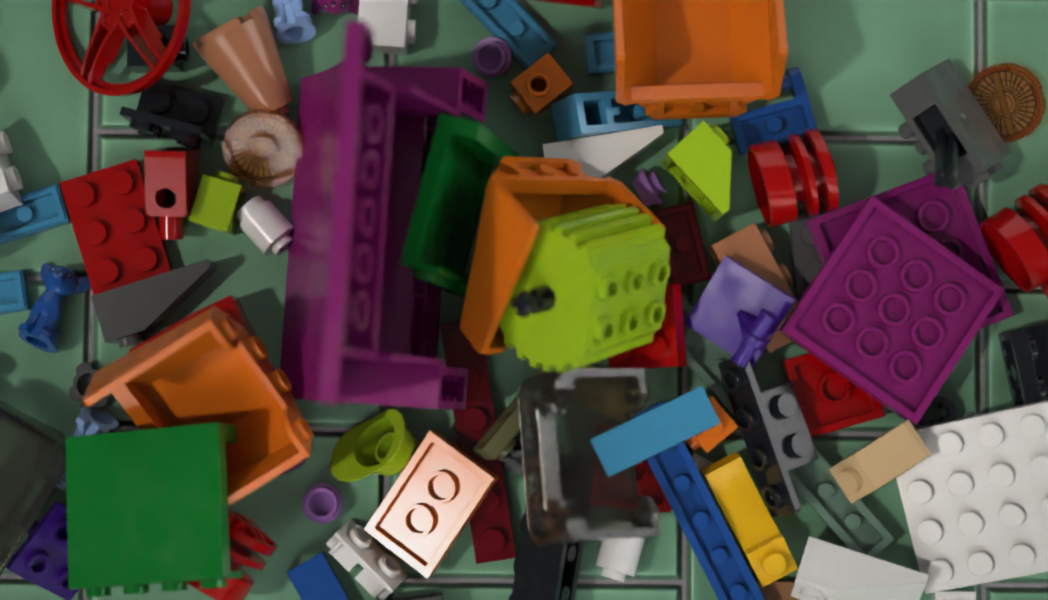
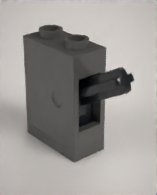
M949 58L921 73L890 94V97L906 120L905 123L899 126V134L904 139H909L914 135L917 136L919 140L915 142L916 151L921 155L928 153L930 159L923 163V170L927 175L934 173V183L937 187L943 188L946 186L954 191L966 184L970 190L1003 168L1000 160L1011 153V151Z

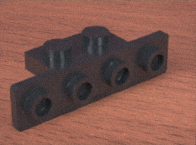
M732 359L720 362L718 367L722 375V383L729 395L736 423L743 435L749 453V461L757 475L763 501L768 507L770 515L778 517L799 512L801 506L788 471L819 458L792 382L780 384L760 392L750 361L746 368L737 365Z

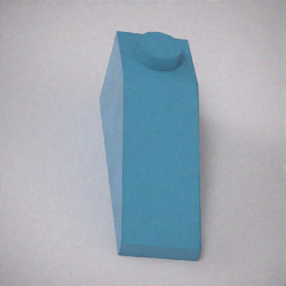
M615 91L576 93L551 104L557 142L662 125L663 129L683 126L682 119L655 120L646 116L645 108L640 105L630 104L625 106L616 102Z

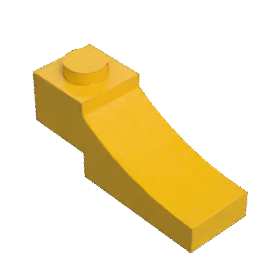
M736 451L701 469L733 537L737 541L754 577L763 588L798 569L796 562L738 452Z

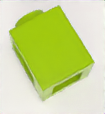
M216 171L215 177L203 174L189 221L234 236L238 223L236 214L242 208L248 191L238 184L240 178L221 171Z

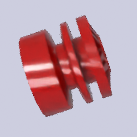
M818 129L805 130L803 132V142L796 133L790 134L787 137L786 155H784L775 139L747 147V164L751 184L761 215L769 228L796 221L798 201L801 202L804 210L810 217L819 214V204L825 212L834 211L839 208L836 167L832 155Z
M1042 183L1028 190V196L1024 194L1015 199L1014 207L1016 212L1008 207H1004L980 223V229L990 254L1008 278L1026 292H1031L1048 281V186Z
M228 509L230 571H242V578L226 579L227 587L201 589L200 581L188 582V584L215 600H244L255 582L242 569L243 566L263 570L266 561L256 552L271 556L278 545L256 523L242 514Z

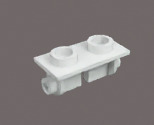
M350 519L326 542V545L331 549L328 553L348 572L359 563L364 569L355 579L373 598L378 596L381 600H384L408 575L401 569L399 562L393 556L386 554L372 540V536L364 530V527L357 525Z

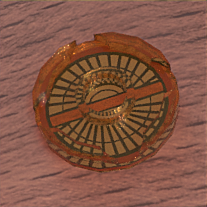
M1014 63L993 65L980 71L968 84V88L1005 143H1013L1030 135L1041 123L1046 109V100L1041 90L1043 87L1039 79L1027 68Z
M268 109L249 110L237 116L226 130L222 145L224 162L232 175L239 177L240 181L243 179L251 183V186L258 188L277 187L289 181L296 173L294 170L297 159L300 161L303 154L302 134L296 124L281 112Z

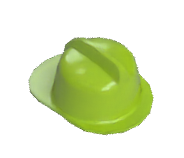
M388 409L353 427L340 438L331 454V472L339 481L347 483L360 480L371 474L393 476L400 473L406 467L420 443L405 427L404 416L396 409Z

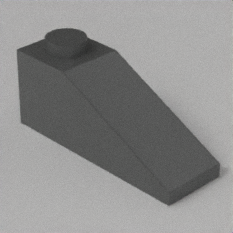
M206 259L91 296L105 343H118L120 349L142 343V335L153 332L217 270L215 262Z

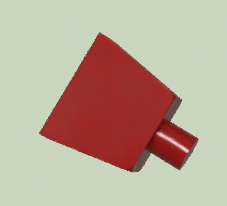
M155 148L144 150L145 212L147 216H159V239H184V217L190 216L198 191L200 149ZM169 190L173 191L176 196L175 204L168 198Z

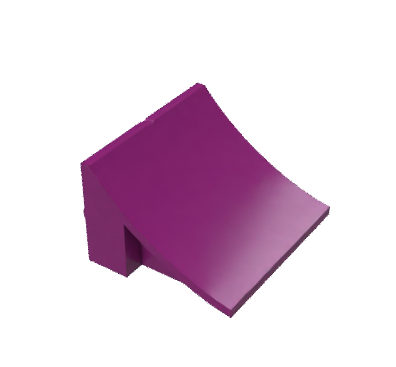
M346 21L343 61L325 71L301 78L297 129L300 141L295 156L291 224L294 229L291 232L293 241L289 244L280 369L286 374L292 385V390L290 391L294 399L333 404L358 403L466 410L469 369L443 366L444 360L437 359L442 289L435 288L434 285L411 277L413 270L401 265L400 260L439 114L485 123L488 83L461 67L366 66L373 54L374 36L372 30L364 21Z

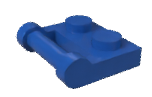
M798 66L785 70L781 91L790 89L793 99L750 110L737 117H728L739 157L747 155V147L772 139H775L779 145L787 144V137L790 134L796 133L802 140L805 130L817 129L802 73Z

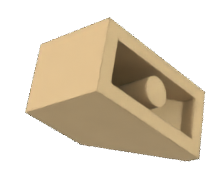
M906 420L860 447L829 468V471L852 504L879 489L932 454L910 421Z

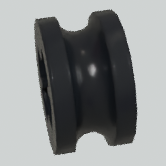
M935 396L918 422L920 426L933 425L934 420H927L926 412L932 411V404L935 402L939 403V409H945L946 416L940 418V423L956 420V410L952 402L942 396Z

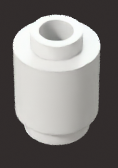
M256 196L243 205L236 214V218L241 222L239 227L266 256L273 252L276 256L284 253L289 248L290 242L293 241L291 232L294 229L293 225L270 200L264 201L261 196Z
M612 520L610 529H605L595 564L603 568L601 576L621 582L625 581L626 575L635 576L645 539L641 538L644 528Z

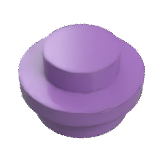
M485 38L474 48L473 64L480 74L486 77H499L505 74L512 64V50L500 38Z
M645 168L639 170V175L631 181L645 206L649 207L654 203L659 206L664 203L662 194L667 192L657 172L653 171L649 174Z
M318 483L311 486L305 492L302 499V508L305 515L311 521L320 524L329 523L341 513L343 498L335 486L328 483Z

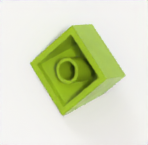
M703 120L666 154L661 165L715 223L730 209L732 150L727 146L730 142L727 135L717 125L713 124L709 127Z

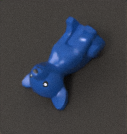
M44 263L41 267L40 275L46 290L35 301L26 322L20 324L18 328L20 330L19 337L35 348L49 353H57L59 351L58 343L62 334L58 328L64 312V300L69 295L85 292L91 284L88 277H77L70 268Z

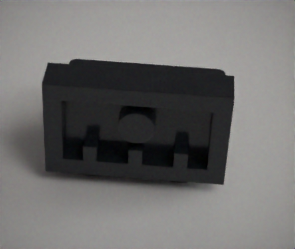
M157 81L154 85L141 92L137 110L122 106L120 115L130 122V128L138 130V134L161 139L164 133L168 134L169 138L177 140V144L200 149L201 143L213 146L225 100L222 97Z
M1048 323L998 333L1014 407L1048 400Z

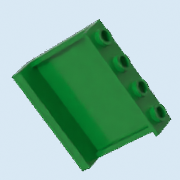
M439 114L400 260L401 265L413 270L411 277L423 280L424 283L434 285L435 288L461 297L466 296L468 280L464 279L463 275L492 165L498 167L503 156L520 157L518 153L480 122Z
M214 422L65 437L69 589H85V597L111 596V588L123 587V594L149 593V585L162 584V592L188 590V582L200 581L201 589L227 587L226 579L242 578V571H230L226 443L237 442L236 426Z

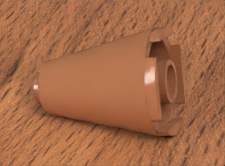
M263 5L249 10V14L244 17H236L192 43L196 52L251 112L262 110L264 116L271 112L284 115L290 111L286 104L293 101L268 14Z

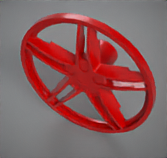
M52 0V24L59 52L69 71L88 89L108 96L123 97L138 94L154 85L174 62L187 31L191 0H179L176 25L167 49L161 41L163 36L156 25H166L169 22L173 12L172 0H96V3L88 0ZM67 3L101 13L83 62L71 38ZM126 36L150 66L151 70L139 79L129 83L113 84L102 80L109 63H114ZM151 51L153 52V54L156 56V58H157L159 61H157V60L155 59V57L152 55Z

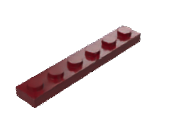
M459 320L440 323L446 366L469 369L466 410H453L458 447L499 477L470 519L476 564L516 558L502 461L497 458L495 460L483 461L472 451L496 420L486 355L479 354L472 347V344L459 329L461 322Z

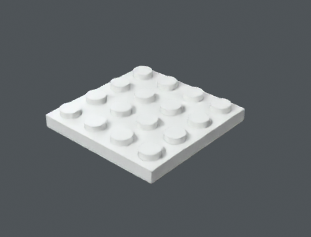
M1048 400L914 428L932 455L896 477L919 571L929 575L924 589L925 594L1048 572Z

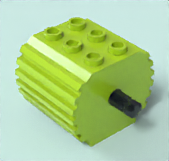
M603 204L535 221L539 225V231L499 323L504 333V344L509 350L516 348V357L522 361L530 359L529 365L534 368L543 366L542 371L550 372L556 370V372H566L653 342L654 333L661 329L666 313L664 300L666 282L670 275V247L664 239L665 229L659 223L652 225V217L646 213L638 215L639 209L633 206L625 208V204Z

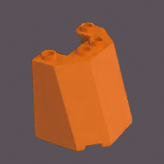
M612 0L616 102L625 106L630 104L640 105L645 108L646 116L655 120L737 117L747 112V104L757 99L770 101L780 96L788 56L783 0Z
M503 156L496 172H493L487 184L459 329L479 354L493 355L505 351L507 346L504 344V333L500 329L499 323L539 231V225L535 221L603 204H625V208L633 206L639 209L638 215L644 213L652 217V225L659 223L666 230L665 226L623 182L610 176L599 178L581 172L582 164L567 158Z
M215 306L96 371L82 398L85 406L89 407L112 393L139 430L214 422L235 425L237 442L226 443L228 506L309 457L312 438L314 437L309 424L302 417L290 391L292 390V385L288 377L280 368L275 370L267 360L268 352L262 341L256 335L251 337L242 325Z

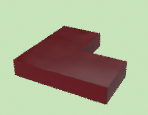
M693 201L651 211L666 228L664 239L670 247V283L681 284V287L711 280L712 276Z

